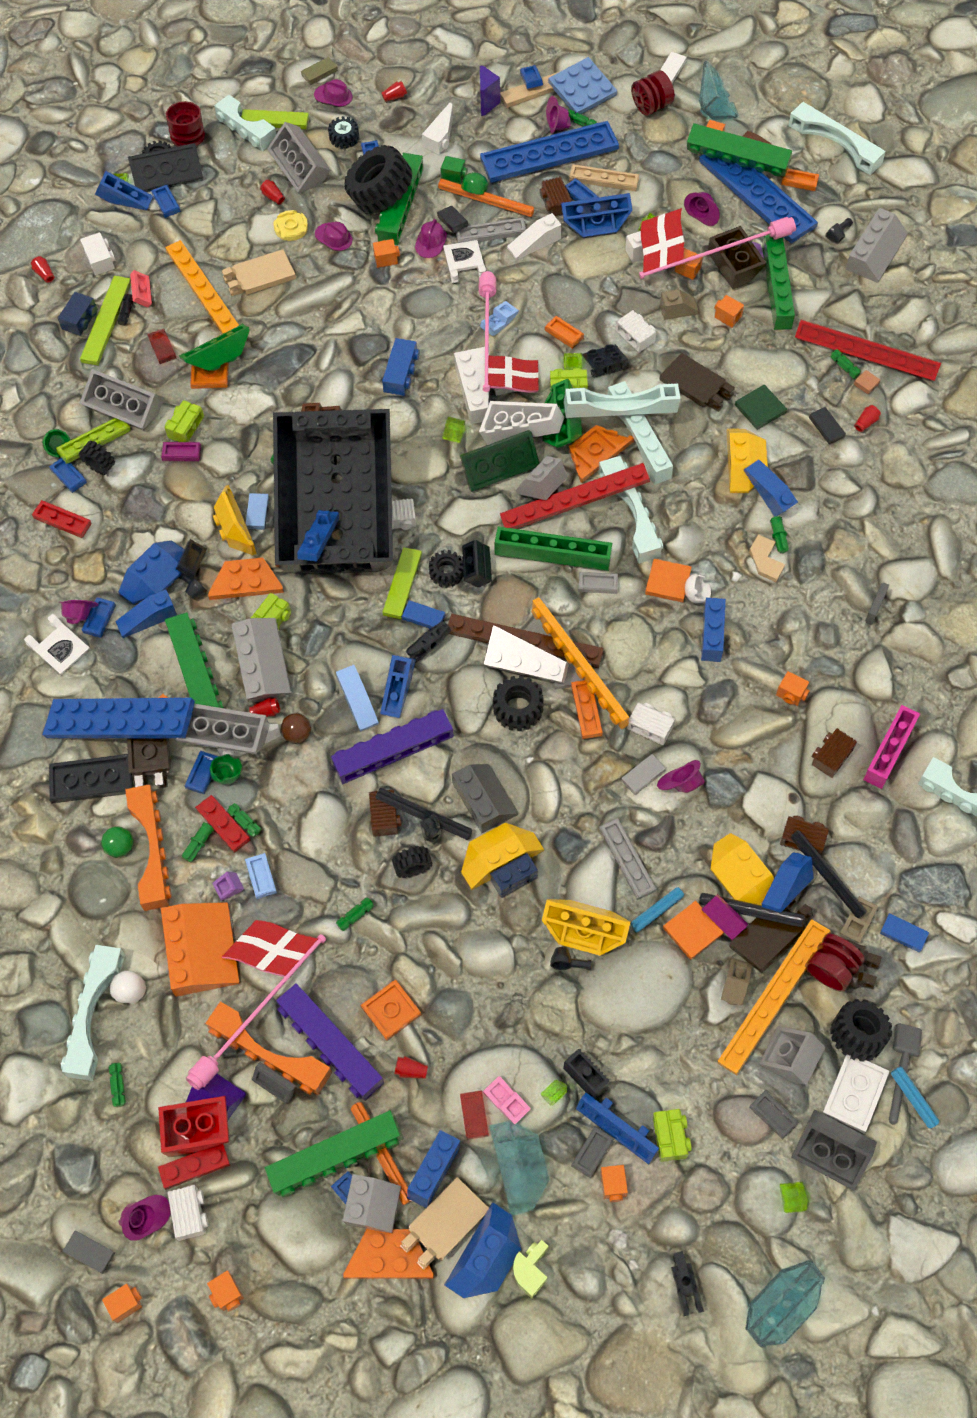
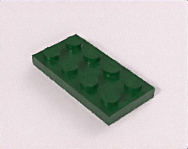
M530 430L460 455L471 492L534 469L540 464Z

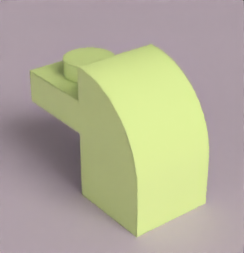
M542 1240L538 1244L534 1242L526 1251L527 1258L518 1252L513 1265V1273L517 1285L531 1299L547 1282L548 1278L535 1266L548 1251L549 1246Z

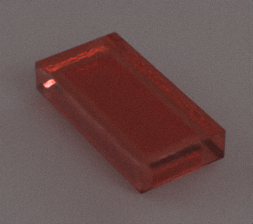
M164 328L147 334L159 364L177 359Z
M482 1090L460 1094L467 1140L489 1137Z

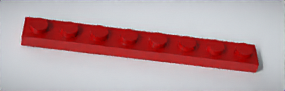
M802 319L799 322L795 338L830 349H838L843 353L935 381L941 362Z
M644 463L550 495L547 500L539 499L502 512L500 517L505 528L519 529L649 483L650 478Z

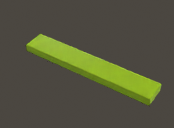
M113 276L80 357L81 363L99 365L118 318L123 296L128 293L131 286V278Z

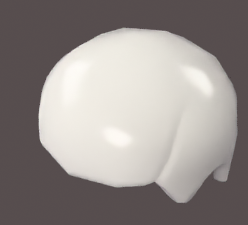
M692 574L685 582L686 597L695 604H705L706 597L710 598L711 587L703 582L705 577L702 575Z
M132 971L118 973L113 977L110 984L111 996L120 1003L135 1004L144 996L146 990L145 981L140 975Z

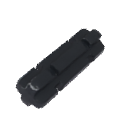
M124 294L117 318L119 325H127V318H129L131 305L133 304L132 294Z

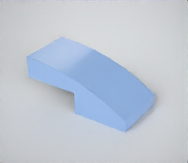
M507 301L495 307L493 314L489 316V334L495 336L515 318L519 310ZM485 319L482 320V321H481V324H480V327H481L482 329H484V330H485Z

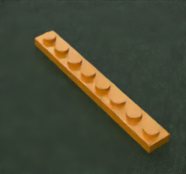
M179 240L166 246V252L220 332L223 334L239 326L182 241Z
M539 597L533 600L531 612L534 618L542 622L544 631L553 637L555 646L558 649H562L565 653L564 656L567 662L574 665L578 677L586 681L588 690L591 694L597 696L602 709H606L609 712L611 721L615 725L618 724L621 730L627 727L629 724L627 713Z
M811 919L719 1058V1065L738 1075L805 973L806 962L813 952H818L817 947L822 942L825 934L830 933L828 928Z

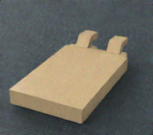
M283 249L222 270L225 283H228L231 296L241 294L244 291L248 295L296 279L294 270Z
M457 1177L409 1225L411 1233L401 1242L400 1247L408 1253L420 1241L427 1250L418 1258L417 1264L424 1270L435 1258L443 1261L483 1219L489 1207Z

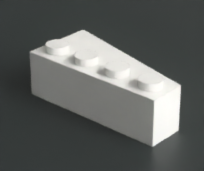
M485 347L454 353L455 369L470 424L483 422L489 406V392L483 391V385L485 384Z
M490 401L479 433L487 445L527 430L532 432L533 437L559 433L564 415L557 404Z
M493 625L484 662L487 667L564 684L569 667L567 662Z

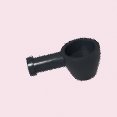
M847 218L841 224L836 223L827 231L825 237L832 242L840 243L845 237L843 230L853 225L852 219Z
M183 573L178 577L188 584L185 592L193 600L207 592L196 579L190 578Z
M557 947L551 957L550 966L556 970H568L574 967L590 971L591 960L572 959L568 948Z

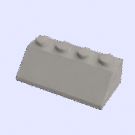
M284 122L267 148L298 193L322 184L331 171L299 126Z
M882 208L877 210L850 253L846 270L876 283L879 282L908 234L896 214Z
M92 369L80 404L144 429L158 415L164 397Z
M250 618L232 623L246 699L256 704L269 697L278 698L292 694L276 618Z
M194 704L186 738H176L175 740L257 754L265 744L269 723L266 715Z

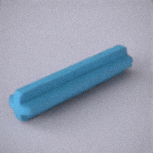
M679 887L673 889L631 922L632 929L635 932L641 931L684 897L683 891Z
M903 1067L894 1069L891 1075L926 1126L933 1128L938 1125L939 1119Z

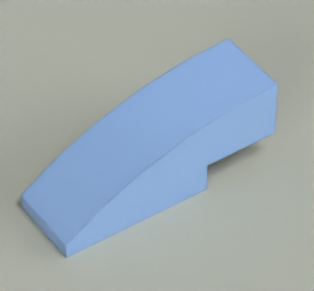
M355 665L337 671V680L360 732L378 725L379 722Z

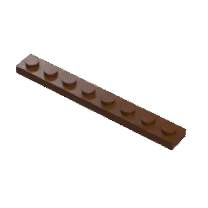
M451 613L448 623L451 629L450 635L489 643L494 625L563 661H567L562 649H558L555 646L552 636ZM572 641L588 663H591V667L599 669L604 648Z

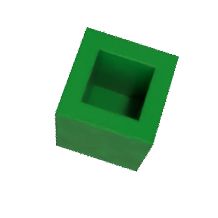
M445 156L440 168L441 179L461 184L468 172L464 159Z

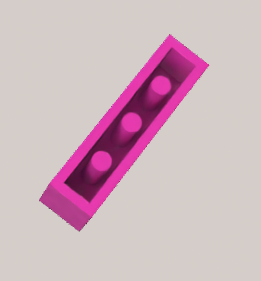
M901 705L865 774L864 781L880 789L883 788L920 713Z

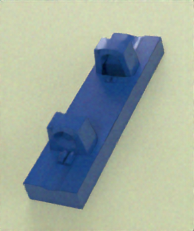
M318 510L316 519L310 530L306 532L305 539L297 552L299 560L317 561L339 520V512Z
M585 1093L581 1097L576 1109L649 1165L659 1150V1147L646 1138L650 1130L642 1125L636 1131L610 1111L613 1102L608 1098L599 1103L588 1093Z

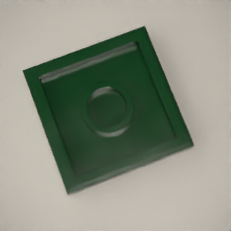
M765 384L735 401V406L757 430L787 412V408Z

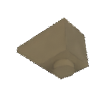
M679 289L661 292L660 308L664 320L699 314L694 297Z
M731 958L721 1000L731 1005H743L752 965L748 962Z

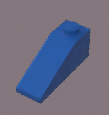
M105 171L95 192L96 196L110 203L146 211L153 198L151 194Z
M760 460L744 469V472L774 517L798 503L788 486Z
M163 590L148 596L115 622L122 638L162 623L167 618L177 616V613L167 590Z
M392 655L380 714L396 718L401 717L416 659Z
M793 852L781 864L762 902L763 908L781 913L814 878L812 857Z

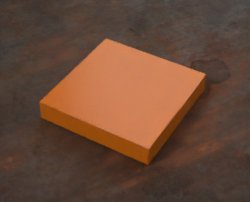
M229 363L222 364L215 371H208L192 365L191 389L228 388Z
M654 559L645 594L683 602L685 582L690 577L692 567Z
M696 900L663 925V929L690 960L724 934L701 910L702 907Z
M396 979L360 1005L386 1041L422 1015Z

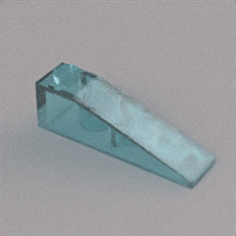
M706 60L703 64L699 97L701 113L706 117L709 116L712 120L737 118L739 116L734 102L730 103L728 99L730 94L723 87L724 83L718 71Z

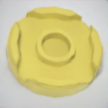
M294 210L280 213L273 222L274 231L282 240H298L308 230V222L305 215Z

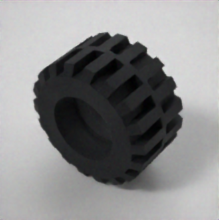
M519 675V678L511 676L510 680L506 678L503 680V684L499 683L497 685V690L495 689L493 693L494 716L496 715V720L501 722V726L504 728L509 726V730L512 731L514 728H517V731H522V728L528 730L530 725L535 726L537 720L540 721L543 713L544 697L541 687L538 688L536 681L532 683L531 678L524 679V676ZM514 698H523L529 702V705L522 709H515L507 703Z
M854 999L853 1002H846L834 1018L830 1028V1033L833 1034L831 1036L832 1042H836L835 1047L841 1049L843 1055H849L850 1059L855 1060L858 1058L862 1062L865 1059L871 1061L874 1057L877 1058L889 1042L893 1032L891 1030L892 1023L888 1022L889 1016L883 1013L884 1010L882 1008H877V1004L873 1002L871 1004L868 1003V1000L860 1002L859 999ZM855 1026L860 1027L867 1034L860 1032Z

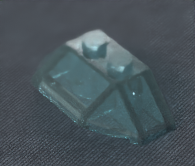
M511 1121L490 1125L489 1129L510 1214L514 1216L533 1211L549 1182L539 1137L536 1133Z
M808 1260L780 1270L749 1304L745 1330L759 1347L786 1343L817 1309L825 1277L813 1261Z

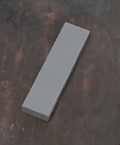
M524 218L469 225L457 231L456 237L458 243L474 240L481 242L520 236L526 230Z
M617 818L599 826L604 840L636 899L639 900L656 892L651 878L619 819Z

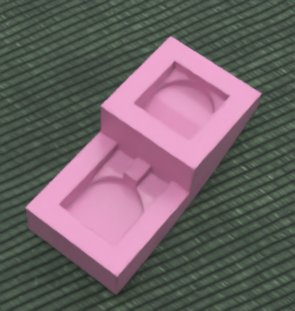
M500 1076L482 1091L514 1125L531 1109Z

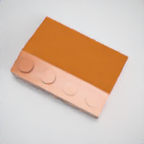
M228 902L178 904L161 908L170 986L176 997L240 984L237 961L222 958L234 944Z

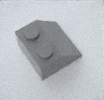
M546 456L515 490L516 494L547 500L567 478L562 459Z
M778 1026L759 1064L790 1082L807 1085L825 1046L810 1032Z
M353 1174L343 1222L348 1226L392 1233L401 1186L380 1179Z

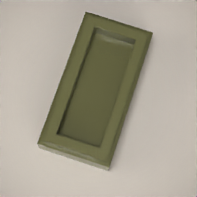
M327 57L302 70L301 75L312 85L337 72L338 68Z

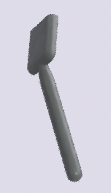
M897 1023L895 1025L893 1050L902 1053L899 1067H903L907 1073L909 1055L917 1057L920 1054L922 1030L917 1027ZM897 1082L895 1083L889 1115V1123L892 1125L898 1122L903 1091Z

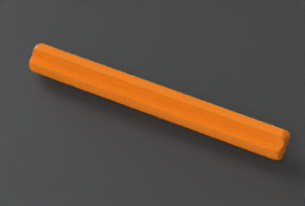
M362 1102L352 1105L351 1111L358 1124L371 1119ZM387 1148L379 1150V1154L376 1157L390 1183L401 1186L399 1196L403 1205L410 1203L411 1200L407 1198L408 1185Z

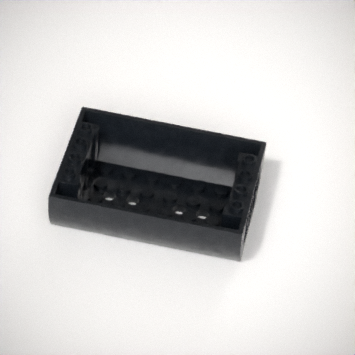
M390 409L273 412L275 566L281 570L300 575L379 572L392 566ZM334 456H339L342 460L340 464L334 465L331 463V459ZM336 474L342 477L339 483L331 481V478ZM318 510L341 512L343 516L337 522L333 532L336 530L342 531V538L336 540L331 534L317 561L299 560L297 552L305 539L306 532L310 530L314 523Z

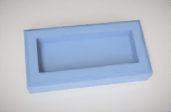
M249 493L246 517L247 529H265L269 502L268 494Z
M263 853L245 859L256 899L277 893L266 854Z

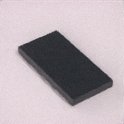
M195 143L128 157L134 184L143 191L159 188L164 185L170 186L203 179Z
M128 754L49 764L51 804L126 794L125 789L133 788V776L129 774Z

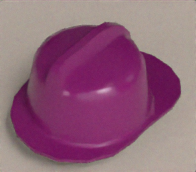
M338 79L319 86L314 92V97L317 101L339 107L348 105L353 98L352 92L347 89V85Z
M551 96L547 102L546 117L550 132L553 134L555 131L570 128L571 123L568 109L558 105L555 96Z
M694 192L686 196L684 207L690 216L707 226H714L718 223L720 212L711 195L706 192Z
M436 219L426 222L421 227L415 244L416 252L421 257H436L443 249L447 233L437 223Z
M341 222L324 223L315 230L316 239L333 250L343 251L352 244V235Z
M87 600L59 602L61 603L62 616L66 618L67 623L71 624L85 621L91 608L98 606V603Z
M690 761L684 766L666 773L658 781V789L669 790L675 788L679 792L684 793L695 790L705 782L699 771L700 761Z
M155 1194L138 1202L128 1204L123 1209L120 1220H118L119 1225L122 1226L124 1236L129 1240L137 1241L162 1228L169 1220L171 1214L169 1201L164 1196Z

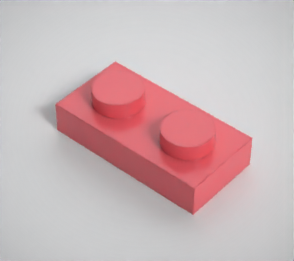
M133 270L130 274L133 302L148 308L152 304L149 276Z

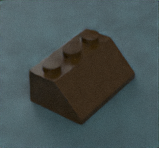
M741 226L709 238L708 251L748 238V235ZM752 241L709 254L732 289L748 284L766 266V261Z

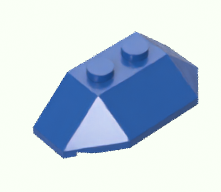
M630 193L561 203L564 222L582 238L616 233L633 211Z
M172 540L153 543L127 568L118 593L132 604H135L138 601H143L148 596L166 590L182 574L176 570V567L184 549Z
M495 1203L490 1205L444 1286L462 1298L499 1290L514 1263L516 1255L521 1251V1245L511 1214Z

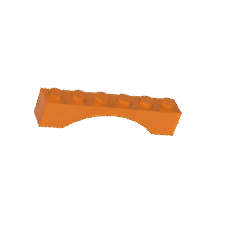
M150 784L125 789L127 807L131 815L145 828L149 839L150 854L148 865L138 883L140 905L144 911L168 907L172 894L170 886L166 884V879H169V872L167 866L164 867L163 860H166V852L164 847L161 848V841L164 840L162 828L158 826V822H161V815L159 809L156 810L155 803H159L157 791H153Z
M220 1001L205 1024L209 1029L208 1033L217 1039L222 1037L228 1041L240 1028L243 1021L239 1012ZM246 1029L230 1044V1047L238 1050V1048L244 1050V1055L251 1060L256 1061V1059H259L272 1070L282 1073L281 1076L291 1083L295 1081L300 1084L299 1088L309 1095L312 1092L319 1095L332 1074L329 1066L312 1056L302 1058L285 1057L264 1049L251 1038Z

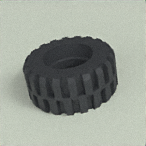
M389 145L377 146L371 151H366L363 156L361 155L351 165V169L347 171V176H345L344 187L346 193L361 211L379 213L381 210H387L389 206L395 205V202L400 200L402 195L407 192L408 186L411 184L412 169L396 148Z

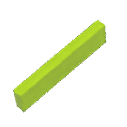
M243 109L241 118L251 122L264 119L275 128H281L284 122L307 130L309 114L304 112Z
M113 418L57 447L56 450L68 464L80 458L79 452L88 441H95L103 446L130 432L131 429L126 422Z
M403 547L382 612L383 616L402 620V614L410 595L422 551Z

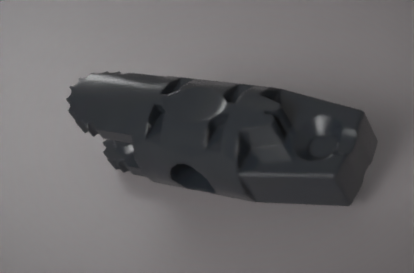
M443 621L439 622L410 645L406 653L410 658L416 659L415 663H417L442 642L451 632L450 627Z
M432 814L430 818L422 820L420 825L424 840L434 845L440 841L441 828L438 816Z
M683 1251L674 1253L675 1266L671 1267L683 1316L689 1315L690 1310L686 1301V1297L689 1296L694 1297L695 1308L698 1313L704 1312L692 1264H686ZM687 1280L690 1285L685 1286L682 1284V1281Z

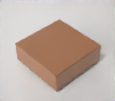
M867 370L854 381V385L866 394H869L880 383V379Z

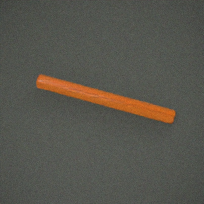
M440 179L438 183L439 189L529 217H532L534 214L533 206L484 192L483 195L469 193L461 189V184L445 179Z

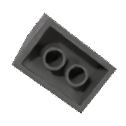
M489 764L468 765L452 773V783L481 833L518 815Z
M814 1109L791 1158L855 1190L874 1154L877 1142Z

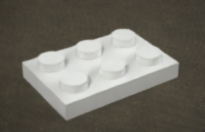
M846 1055L822 1114L865 1134L890 1071L867 1060L864 1062L859 1061L858 1058L853 1060L850 1059L849 1055Z

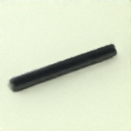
M379 788L375 798L423 821L430 818L432 814L437 815L441 829L465 840H469L473 830L388 790Z
M799 830L791 835L793 842L805 856L812 857V865L855 917L861 918L865 915V908Z
M701 893L699 904L705 906L715 895ZM721 897L739 914L802 927L805 921L803 914L785 910L780 913L763 908L762 905Z

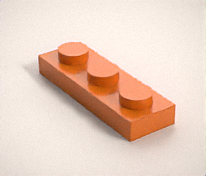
M585 680L571 682L582 739L602 736L603 732L594 694H591L588 690Z

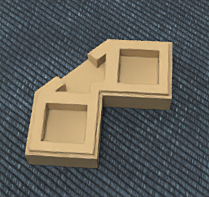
M758 534L749 553L754 560L758 574L777 582L785 564L769 557L776 542Z

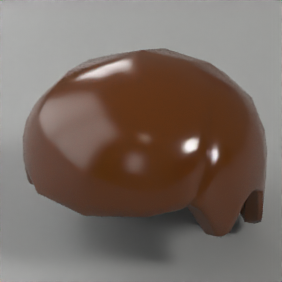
M299 713L286 716L280 728L283 738L293 744L302 743L311 733L309 720Z

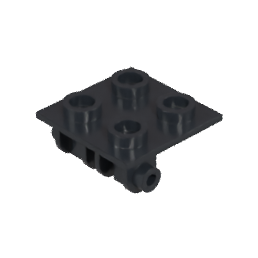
M609 344L604 348L592 349L582 354L592 368L590 370L592 377L595 376L597 378L605 375V373L607 375L609 374V369L611 373H614V371L624 370L627 367L626 361L628 359L616 344Z

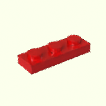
M41 500L32 513L34 519L80 538L84 537L92 524L90 519Z
M212 795L195 807L198 813L214 828V831L233 853L250 841L249 836Z
M221 1144L158 1166L163 1187L167 1190L231 1165L225 1145Z

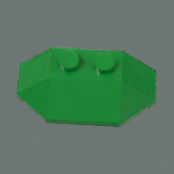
M242 323L204 344L179 355V357L188 364L208 371H215L222 364L233 362L242 354L250 329Z
M568 378L553 384L550 389L551 392L545 400L547 404H557L564 415L559 433L543 435V442L556 448L569 444L582 435L581 417L566 418L565 390L573 389Z

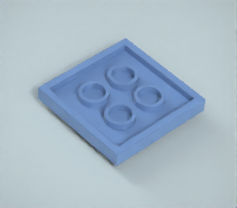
M589 57L548 78V83L571 110L580 114L617 95V89Z

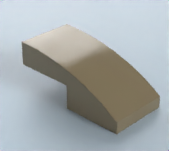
M859 896L857 900L865 908L866 914L861 918H857L851 912L840 934L860 944L878 906Z

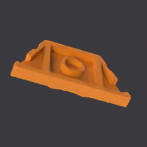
M595 425L569 446V453L580 482L583 483L599 470V462L616 457L634 442L633 436L624 437L618 435L617 431L607 430L604 427Z
M253 558L225 561L208 593L209 600L284 593V590L265 559Z
M366 1229L343 1274V1278L434 1279V1275L429 1265L423 1270L417 1264L418 1258L423 1254L419 1242L408 1253L400 1247L401 1242L411 1233L409 1229H393L392 1233Z

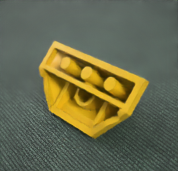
M727 429L730 493H749L754 485L744 472V469L757 460H760L768 467L766 440L747 429Z
M227 485L214 505L216 515H213L216 526L220 525L221 527L219 533L222 541L226 540L230 548L250 555H256L253 540L230 486Z
M505 822L469 842L461 874L470 889L473 890L490 881V873L526 853L532 858L543 852L544 848L533 832Z
M729 833L714 843L710 870L733 899L762 905L774 880L772 873L748 843L736 835Z
M559 899L546 900L542 922L547 926L559 945L599 956L626 943L631 923L613 911L573 900Z

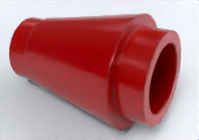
M396 81L381 92L384 101L387 102L404 97L407 91L402 81Z
M268 179L262 183L260 190L264 196L278 205L284 202L285 197L274 181Z
M38 256L31 261L32 270L46 283L54 280L55 276L45 258Z
M874 405L865 407L854 424L855 429L863 432L877 422L881 415L880 410Z
M271 697L249 707L250 713L266 715V717H274L281 712L277 698Z
M406 1056L403 1058L398 1057L394 1074L399 1075V1078L425 1079L428 1066Z

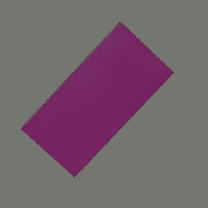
M163 442L162 461H199L201 444L200 442Z
M718 894L701 909L731 940L748 926V923Z

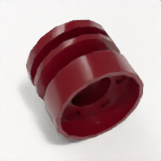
M657 70L647 77L633 82L631 86L634 103L637 109L645 116L674 102L675 93L672 82L662 70Z
M188 101L172 104L166 111L171 142L177 147L193 143L198 146L205 138L201 109L198 105Z
M828 933L825 934L822 942L817 947L819 952L812 953L805 967L820 983L833 990L844 992L853 978L851 973H857L859 966L863 964L865 958L852 943L840 936Z

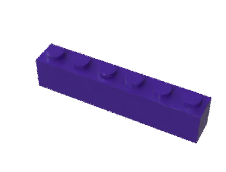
M443 709L439 711L434 710L428 713L427 716L411 720L406 725L396 726L387 733L377 734L368 741L358 742L349 749L337 751L331 756L332 763L343 785L453 738V728Z
M297 983L276 1000L279 1006L277 1010L284 1019L287 1017L291 1019L293 1029L299 1035L303 1033L307 1037L305 1041L313 1051L316 1048L319 1050L321 1060L327 1066L331 1064L336 1069L334 1074L342 1083L345 1080L351 1086L348 1088L349 1091L356 1098L361 1097L365 1101L384 1084L382 1076Z

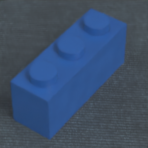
M395 338L382 380L384 393L405 396L406 390L410 389L411 374L414 375L415 360L419 359L420 354L416 341Z
M706 597L703 612L701 661L721 662L724 645L726 599Z
M442 1130L439 1131L407 1189V1198L424 1208L429 1206L459 1151V1139Z

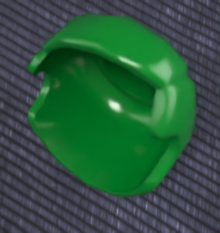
M472 172L464 177L461 189L469 193L483 195L487 191L488 181L482 174Z
M50 430L43 437V449L51 457L59 458L61 456L57 453L56 448L69 442L70 437L62 430Z
M226 754L216 757L211 762L209 771L215 782L222 785L232 784L239 778L242 764L239 758H233Z
M120 826L109 828L103 834L101 840L103 852L114 858L126 856L132 850L134 843L132 833Z

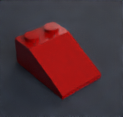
M226 1096L158 1107L161 1153L167 1157L191 1154L230 1142Z

